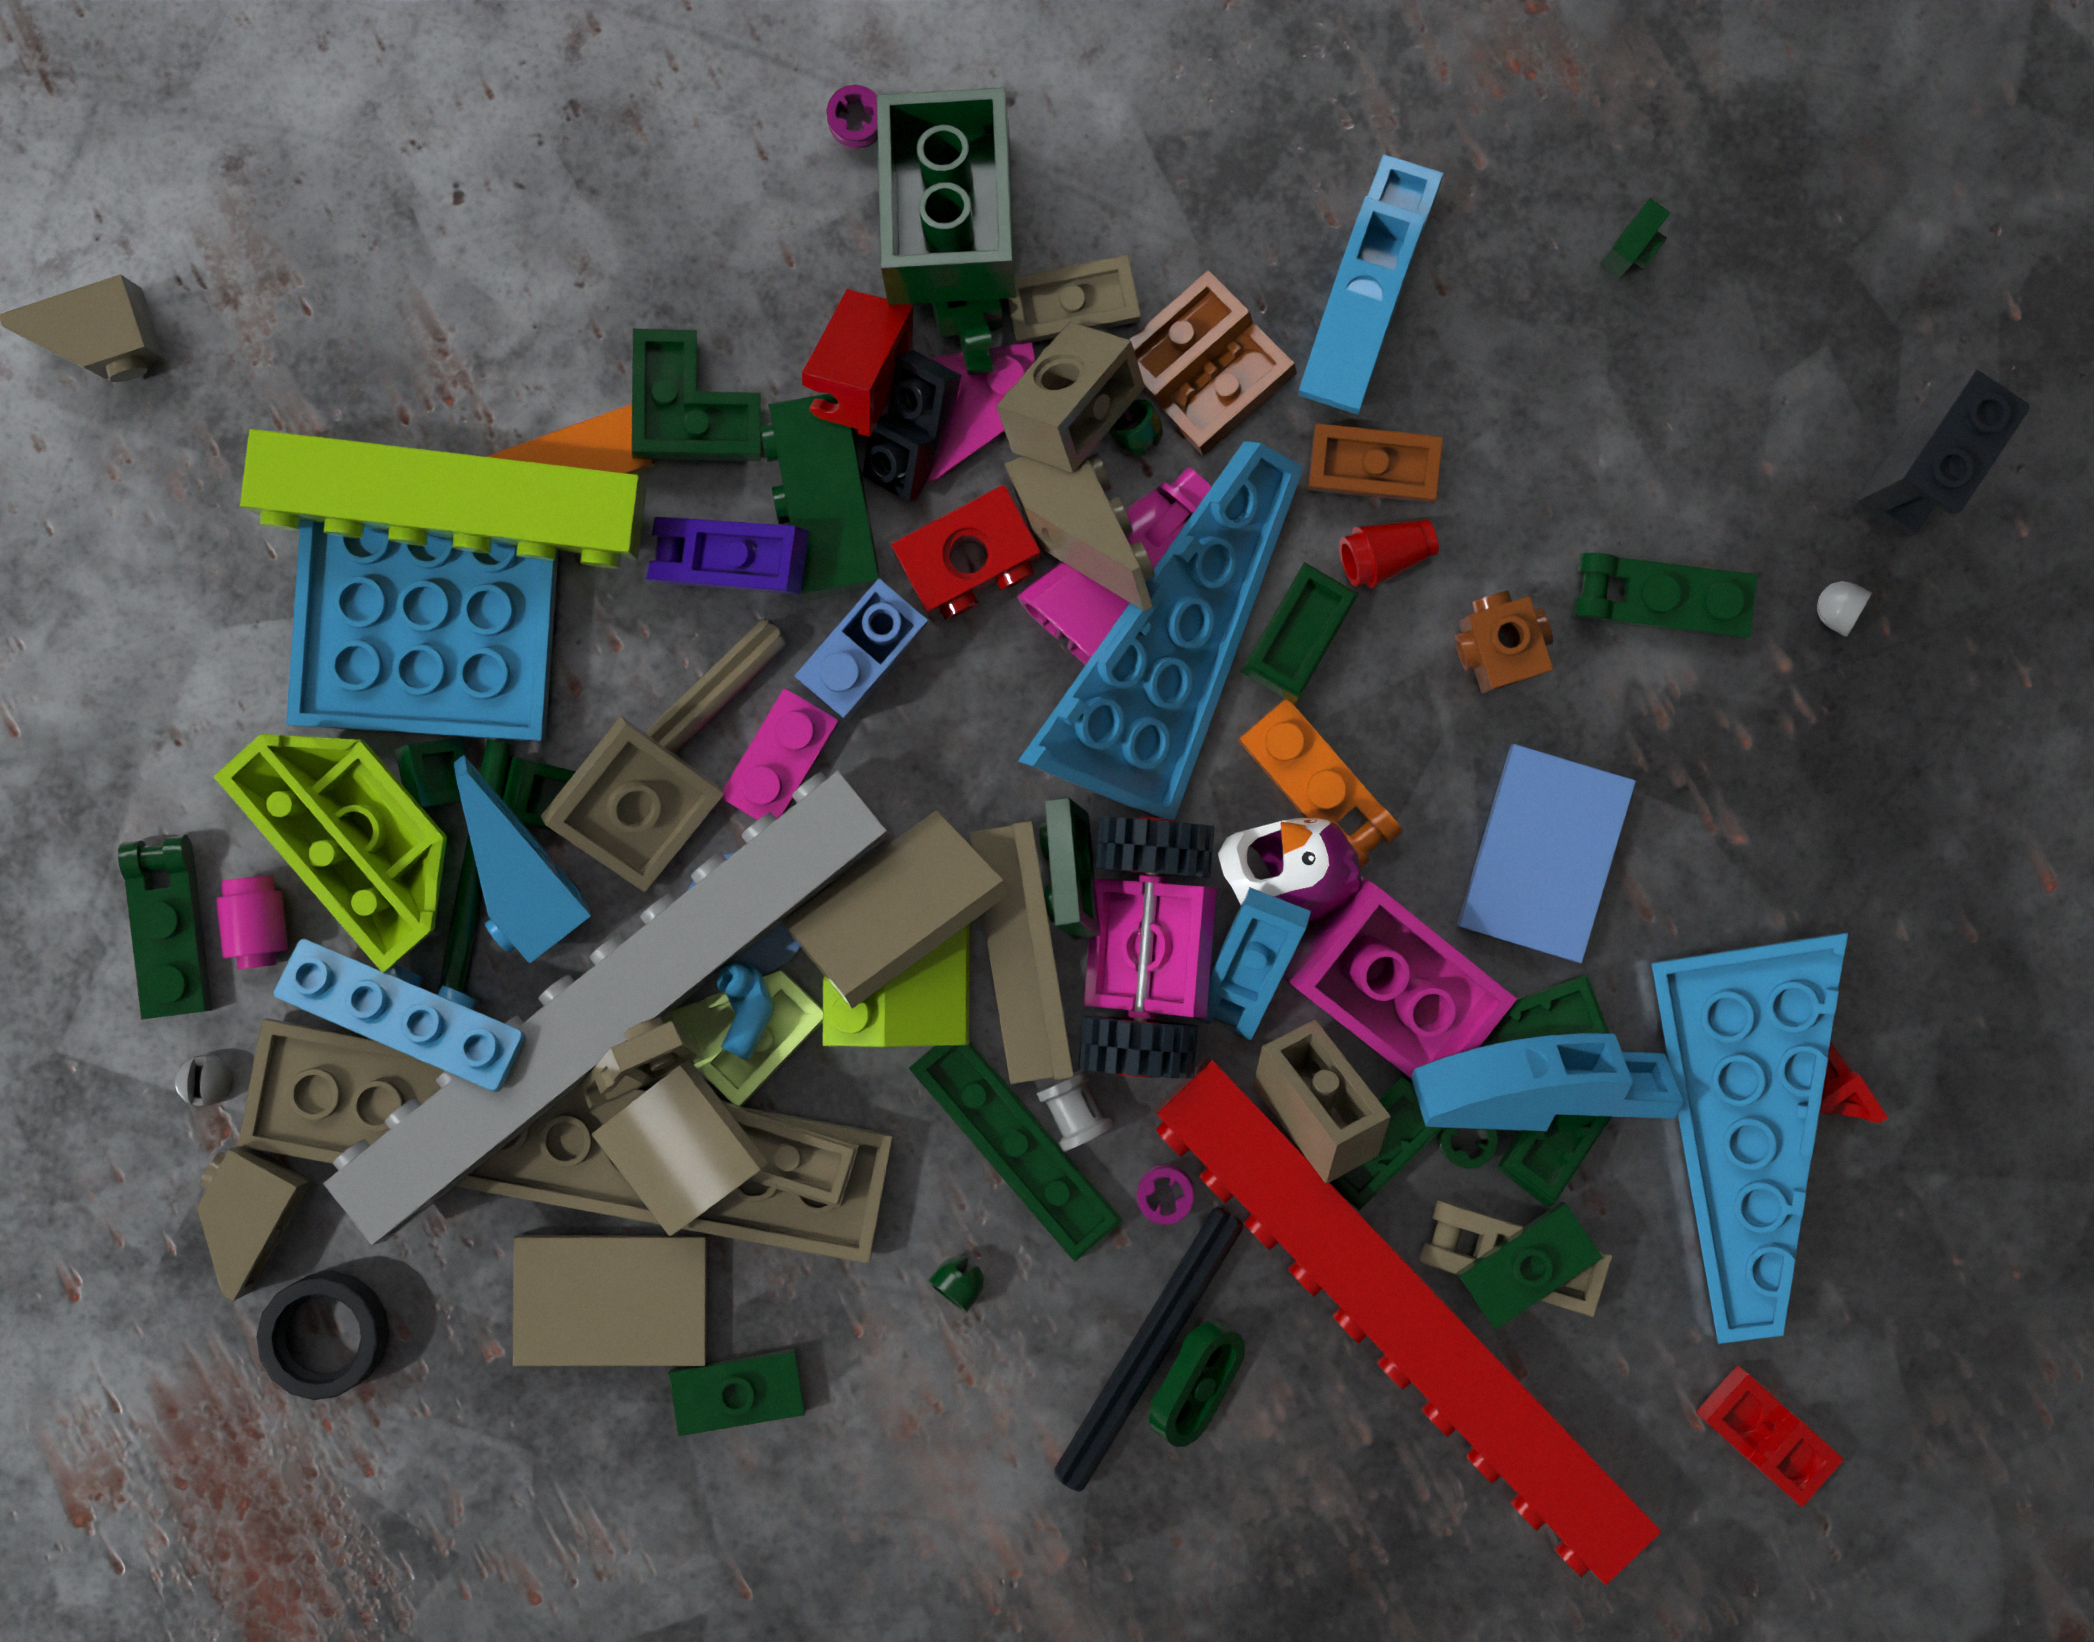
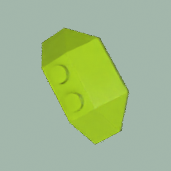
M260 734L213 776L382 973L389 971L434 930L447 836L364 740Z

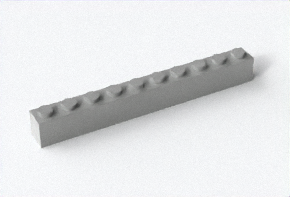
M836 771L828 779L822 772L808 779L792 794L797 803L778 819L772 812H769L753 823L741 835L747 844L728 859L720 852L707 860L691 875L696 885L677 900L671 893H668L652 904L640 916L646 925L626 941L621 934H617L606 941L589 957L595 966L576 981L568 974L551 985L538 998L544 1006L525 1022L517 1015L504 1023L522 1031L526 1039L501 1091L497 1093L444 1071L436 1079V1082L441 1087L438 1092L423 1104L417 1098L409 1100L384 1121L390 1130L377 1141L369 1145L365 1139H362L334 1160L333 1164L338 1172L323 1184L371 1245L390 1239L580 1086L611 1047L627 1041L624 1034L626 1030L649 1019L657 1017L663 1019L713 979L723 966L734 962L780 925L785 918L801 908L889 837L887 830L839 771Z

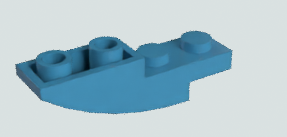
M1383 154L1369 194L1365 196L1338 270L1298 396L1359 415L1398 309L1402 290L1439 192L1444 173Z
M1579 1033L1507 1041L1475 1048L1415 1068L1411 1076L1426 1127L1547 1131L1555 1114L1675 1119L1684 1102L1665 1053L1622 1052L1615 1034Z

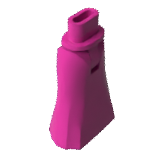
M1189 467L1171 485L1163 482L1157 487V490H1152L1125 509L1133 529V533L1126 535V538L1130 545L1142 542L1153 569L1212 487ZM1062 561L1037 578L1017 595L1018 600L1028 614L1058 640L1064 635L1069 638L1067 648L1084 665L1088 663L1130 603Z

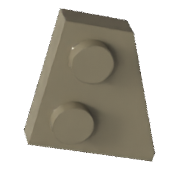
M657 1017L641 1022L626 1030L624 1034L627 1041L611 1047L580 1084L589 1109L592 1110L664 1078L688 1059L692 1064H696L705 1060L693 1034L673 1020L664 1024L662 1018Z

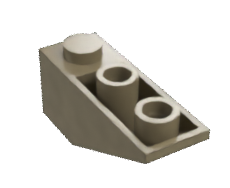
M1097 453L1086 457L1073 473L1025 456L1004 463L1019 506L1039 548L1141 610L1146 611L1153 608L1145 583L1155 578L1152 564L1142 542L1130 545L1126 538V535L1133 533L1130 520L1120 498L1116 497L1108 501L1104 493L1112 488L1106 470Z

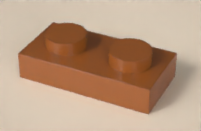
M1316 423L1313 431L1307 490L1434 503L1437 500L1443 437Z

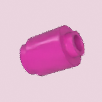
M274 875L221 881L223 897H217L216 903L223 958L236 957L238 970L277 965L276 952L289 951L282 890L275 891Z

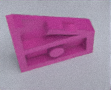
M1032 342L989 348L994 371L968 375L963 353L930 357V359L962 376L949 428L926 485L935 484L943 479L947 472L974 453L978 454L998 439V436L1005 432L996 406L1004 398L1006 392L1018 382L1035 362Z

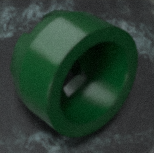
M1137 399L1131 403L1110 428L1109 433L1122 451L1130 455L1143 456L1146 455V448L1152 444L1156 447L1160 444L1163 428L1161 419L1152 403L1148 400Z
M956 1256L948 1258L940 1264L927 1282L949 1302L967 1313L979 1298L983 1289L984 1276L979 1266L973 1267L964 1275L963 1272L969 1258Z

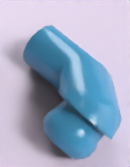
M731 962L723 966L717 976L718 989L721 992H726L736 1015L721 1047L749 1061L773 1015L774 1003L762 974L753 965Z

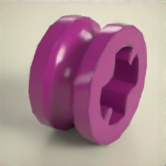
M857 84L847 85L835 91L829 99L826 109L829 129L835 140L844 147L852 149L866 148L875 143L878 139L876 93L868 87ZM852 103H861L864 113L873 116L869 124L864 120L861 122L863 129L859 131H850L847 121L839 118L842 110L847 114L850 112L848 105Z
M1169 1164L1155 1166L1148 1170L1140 1180L1136 1194L1138 1206L1143 1215L1154 1223L1161 1225L1175 1224L1185 1218L1192 1208L1194 1200L1193 1183L1188 1174L1177 1166ZM1158 1178H1170V1186L1175 1181L1181 1185L1184 1193L1176 1197V1209L1164 1212L1161 1211L1162 1203H1159L1154 1208L1149 1202L1148 1195L1155 1192V1180Z

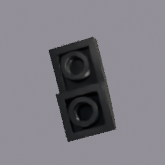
M915 350L897 356L888 413L880 416L871 436L868 437L863 477L908 502L919 497L945 440L962 375Z

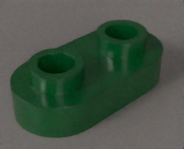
M1214 1320L1193 1329L1184 1339L1177 1359L1162 1386L1152 1398L1149 1412L1151 1429L1171 1445L1184 1447L1193 1443L1204 1433L1244 1359L1245 1343L1238 1333L1220 1321Z

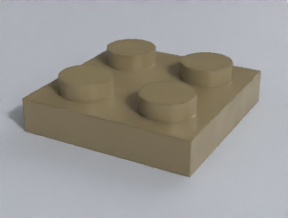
M620 716L543 812L541 818L550 829L643 892H646L722 798L724 793L713 781Z

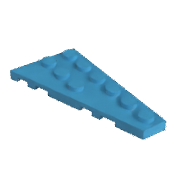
M1243 442L1153 569L1155 578L1145 582L1153 608L1143 611L1129 603L1018 762L1153 817L1175 820L1304 466L1262 443Z
M1848 932L1652 962L1669 1066L1684 1101L1678 1111V1118L1718 1344L1784 1335Z

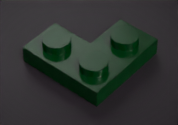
M633 328L632 459L760 461L761 393L697 391V330Z

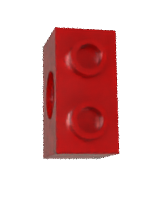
M1004 484L891 543V547L928 617L931 618L941 613L945 621L953 619L975 607L979 603L975 594L993 584L998 583L1001 591H1004L1030 578L1035 574L1031 564L1040 560V550ZM975 542L984 547L988 558L982 569L968 574L958 571L952 565V553L962 543Z

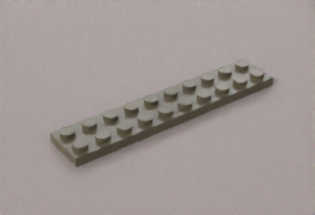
M262 1019L238 1146L333 1164L337 1157L358 1141L365 1139L369 1145H372L390 1129L384 1121L403 1104L413 1098H417L423 1104L438 1092L441 1087L436 1082V1079L444 1070L365 1036L275 1019ZM578 1086L455 1187L660 1225L591 1135L648 1089L639 1088L591 1110L587 1105L581 1087ZM748 1108L860 1143L840 1208L747 1180L681 1229L869 1264L894 1135Z

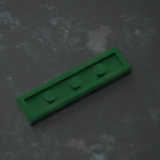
M970 1040L968 1045L933 1046L909 1067L915 1077L1074 1262L1123 1221L1118 1212L1065 1151H1062L1059 1143Z

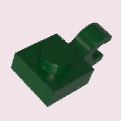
M999 299L930 303L940 338L954 335L960 336L964 363L968 375L994 371L989 348L992 347L989 329L1003 327L1002 308Z

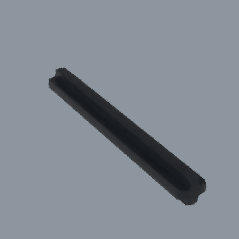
M1216 1207L1211 1211L1054 1469V1477L1063 1485L1078 1492L1085 1489L1242 1232L1243 1223L1234 1214L1220 1207Z

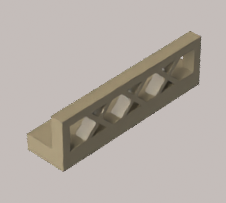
M1032 821L969 832L972 848L1004 880L1010 893L983 913L1010 1084L1054 1077V1080L1074 1077Z

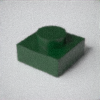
M1649 198L1624 229L1600 264L1619 278L1633 263L1644 269L1667 239L1658 229L1667 219L1670 212Z
M462 737L407 744L395 749L402 785L423 809L462 804L454 768L455 761L463 755L466 757Z

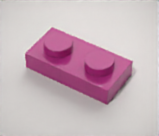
M784 688L723 788L724 795L721 799L756 820H759L769 812H772L778 819L787 812L794 800L792 794L805 782L840 721Z

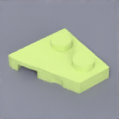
M778 971L763 977L774 1003V1011L749 1061L721 1047L736 1017L726 992L704 998V1000L673 1010L662 1019L664 1024L673 1020L696 1037L705 1060L693 1065L735 1105L743 1106L823 1022V1008L785 971Z

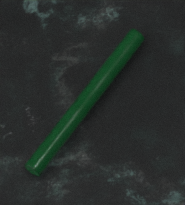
M487 739L480 774L502 798L512 744ZM469 833L438 989H441L443 985L461 993L464 992L483 895Z

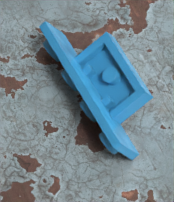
M301 939L297 943L274 990V996L288 1004L495 1093L502 1090L526 1039L522 1031L474 1011L478 1001L461 992L442 985L438 995L419 988L423 978L402 967L394 965L389 971L382 973L375 968L306 939Z

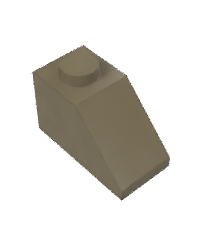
M121 274L0 314L2 327L104 379L109 378L111 382H123L138 378L147 373L146 365L165 359L142 288Z
M240 1146L229 1149L226 1154L219 1152L212 1159L200 1181V1186L206 1188V1191L197 1206L221 1294L232 1301L253 1291L313 1182L312 1179L259 1150Z

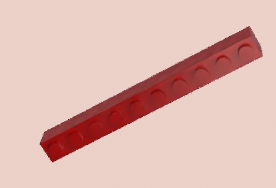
M1207 1057L1195 1069L1194 1078L1183 1080L1154 1108L1155 1113L1163 1120L1155 1129L1161 1138L1180 1157L1188 1150H1191L1207 1167L1199 1175L1203 1182L1225 1204L1233 1196L1251 1213L1243 1222L1245 1226L1269 1251L1278 1242L1296 1260L1288 1268L1289 1272L1313 1297L1324 1289L1340 1306L1332 1315L1340 1326L1358 1344L1368 1336L1384 1352V1355L1376 1362L1402 1390L1413 1383L1429 1400L1421 1408L1425 1415L1446 1437H1449L1456 1429L1473 1446L1465 1455L1467 1459L1491 1484L1500 1476L1505 1479L1518 1493L1510 1501L1511 1505L1536 1531L1546 1523L1562 1539L1554 1550L1581 1578L1591 1570L1606 1586L1662 1532L1330 1183L1325 1184L1310 1162L1210 1057Z

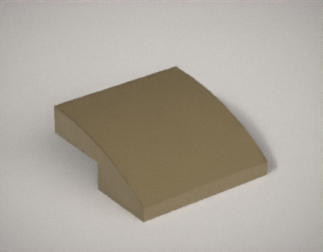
M689 1059L591 1134L669 1236H672L768 1164L761 1152Z

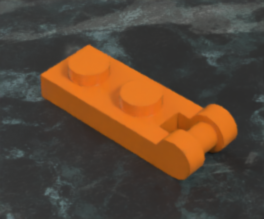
M1284 699L1238 739V742L1304 818L1324 819L1339 826L1337 822L1353 808L1357 810L1366 823L1351 836L1340 826L1339 828L1357 851L1360 869L1369 862L1367 854L1382 841L1390 844L1403 833L1402 828L1392 815L1378 803L1300 711L1287 699Z

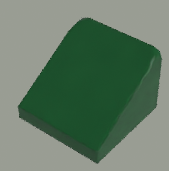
M510 756L502 800L524 825L553 831L545 825L541 815L576 771Z

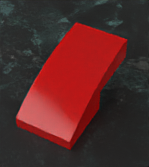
M1738 1365L1695 1412L1801 1507L1808 1502L1844 1461L1836 1451L1802 1420L1792 1414Z

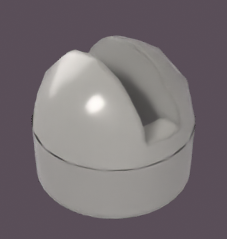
M1839 581L1832 583L1819 596L1817 603L1818 615L1826 626L1847 637L1872 592L1851 582Z
M213 1055L192 1057L185 1061L177 1072L175 1078L177 1093L185 1102L197 1107L219 1103L228 1095L232 1086L230 1068L222 1059ZM196 1066H203L200 1081L201 1097L194 1095Z

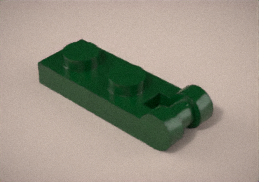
M1580 553L1578 574L1584 575L1581 597H1575L1573 618L1743 640L1751 636L1758 574L1620 558L1603 553ZM1609 579L1624 581L1622 602L1607 599Z
M186 834L164 838L163 844L146 846L142 840L121 843L118 848V862L121 874L125 879L141 1020L212 1011L194 853L189 837ZM166 869L169 873L171 887L153 889L151 871Z

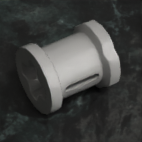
M1086 1070L1074 1073V1077L1062 1079L1036 1093L1040 1102L1047 1103L1063 1136L1059 1142L1062 1151H1067L1086 1143L1114 1127L1111 1118H1103L1087 1085L1090 1077Z

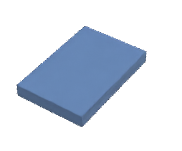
M1510 745L1456 926L1572 962L1582 963L1636 780L1520 745Z

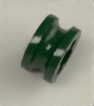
M1444 1127L1436 1135L1438 1148L1443 1156L1456 1166L1467 1169L1478 1168L1489 1162L1496 1153L1498 1145L1497 1130L1482 1129L1483 1143L1475 1142L1480 1149L1473 1155L1468 1156L1464 1149L1460 1147L1452 1148L1451 1135L1459 1136V1133L1454 1130L1455 1128Z

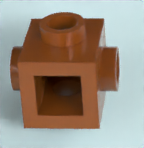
M1503 591L1472 602L1475 613L1459 621L1462 632L1454 636L1458 656L1466 671L1474 669L1482 694L1554 670L1546 647L1553 644L1550 623L1541 607L1534 609L1530 596L1512 601L1509 591ZM1499 631L1507 636L1509 647H1505L1499 641Z

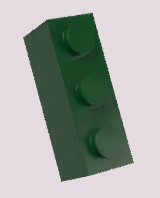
M830 394L768 404L772 423L761 424L767 461L779 460L783 485L772 487L779 525L790 523V526L809 530L801 587L802 594L807 600L868 590L878 578L881 579L854 428L825 421L815 416L809 410L814 399H824L829 403L838 404L837 399Z

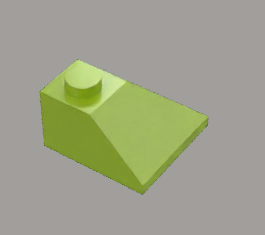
M970 923L853 1009L824 976L823 1046L902 1047L968 1045Z

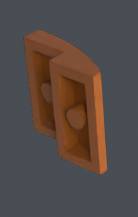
M1209 270L1129 339L1132 342L1145 385L1143 392L1202 456L1208 453L1297 374L1295 363L1252 321L1250 311Z

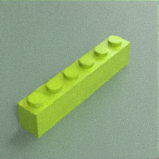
M249 429L240 507L260 515L259 525L275 529L298 531L300 520L325 523L324 533L335 536L363 538L364 528L389 531L388 540L396 543L427 546L428 535L453 538L452 548L462 551L491 553L492 543L517 546L516 555L523 558L555 561L556 551L581 553V564L617 569L620 566V558L638 560L647 484L639 475Z

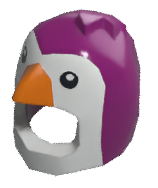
M1294 818L1236 832L1226 838L1218 852L1223 875L1232 886L1240 905L1249 887L1311 911L1308 923L1327 917L1347 903L1351 896L1358 891L1361 882L1357 851L1338 825L1324 819ZM1249 845L1261 856L1271 878L1260 880L1254 877L1247 864Z

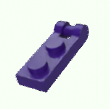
M654 517L652 537L657 538L655 560L648 561L646 581L671 586L687 585L801 594L809 530L789 525ZM684 542L682 563H680L682 543Z

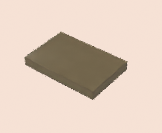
M936 810L782 922L792 938L853 1009L1010 893L1004 880Z
M517 1235L513 1238V1366H705L708 1363V1235Z

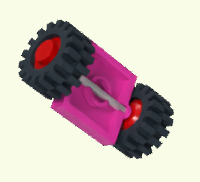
M1099 817L1095 869L1146 873V876L1139 875V882L1094 878L1100 936L1089 937L1084 1006L1128 1010V1017L1132 1018L1082 1016L1079 1069L1143 1078H1194L1198 1026L1147 1019H1155L1156 1013L1186 1017H1207L1217 888L1167 884V878L1159 877V874L1210 878L1214 826L1151 817H1138L1136 819Z

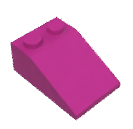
M1362 876L1358 891L1351 896L1347 903L1327 917L1311 923L1304 932L1282 976L1302 994L1410 1078L1415 1068L1451 1055L1479 1048L1517 1000L1516 997L1380 887Z

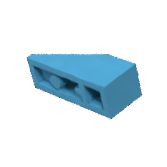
M463 755L454 762V768L487 913L490 918L485 923V926L504 951L510 953L516 948L531 963L591 917L587 899L484 777Z

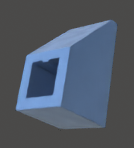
M878 578L795 674V677L849 723L890 676L928 623V620Z

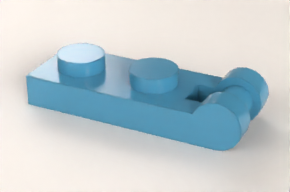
M1249 887L1210 971L1207 1017L1191 1018L1207 1024L1214 1019L1234 1027L1232 1034L1251 1040L1306 930L1311 911Z

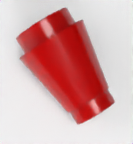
M1428 519L1417 522L1408 521L1358 526L1352 529L1351 535L1342 537L1339 541L1340 559L1348 580L1353 586L1366 584L1370 588L1378 586L1429 557L1436 556L1439 552L1437 534Z

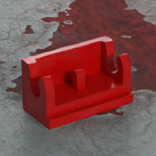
M846 289L802 371V386L818 393H828L837 399L838 404L829 403L824 399H814L809 408L810 412L825 421L858 429V434L871 436L891 396L897 356L913 350V305H888L886 298Z

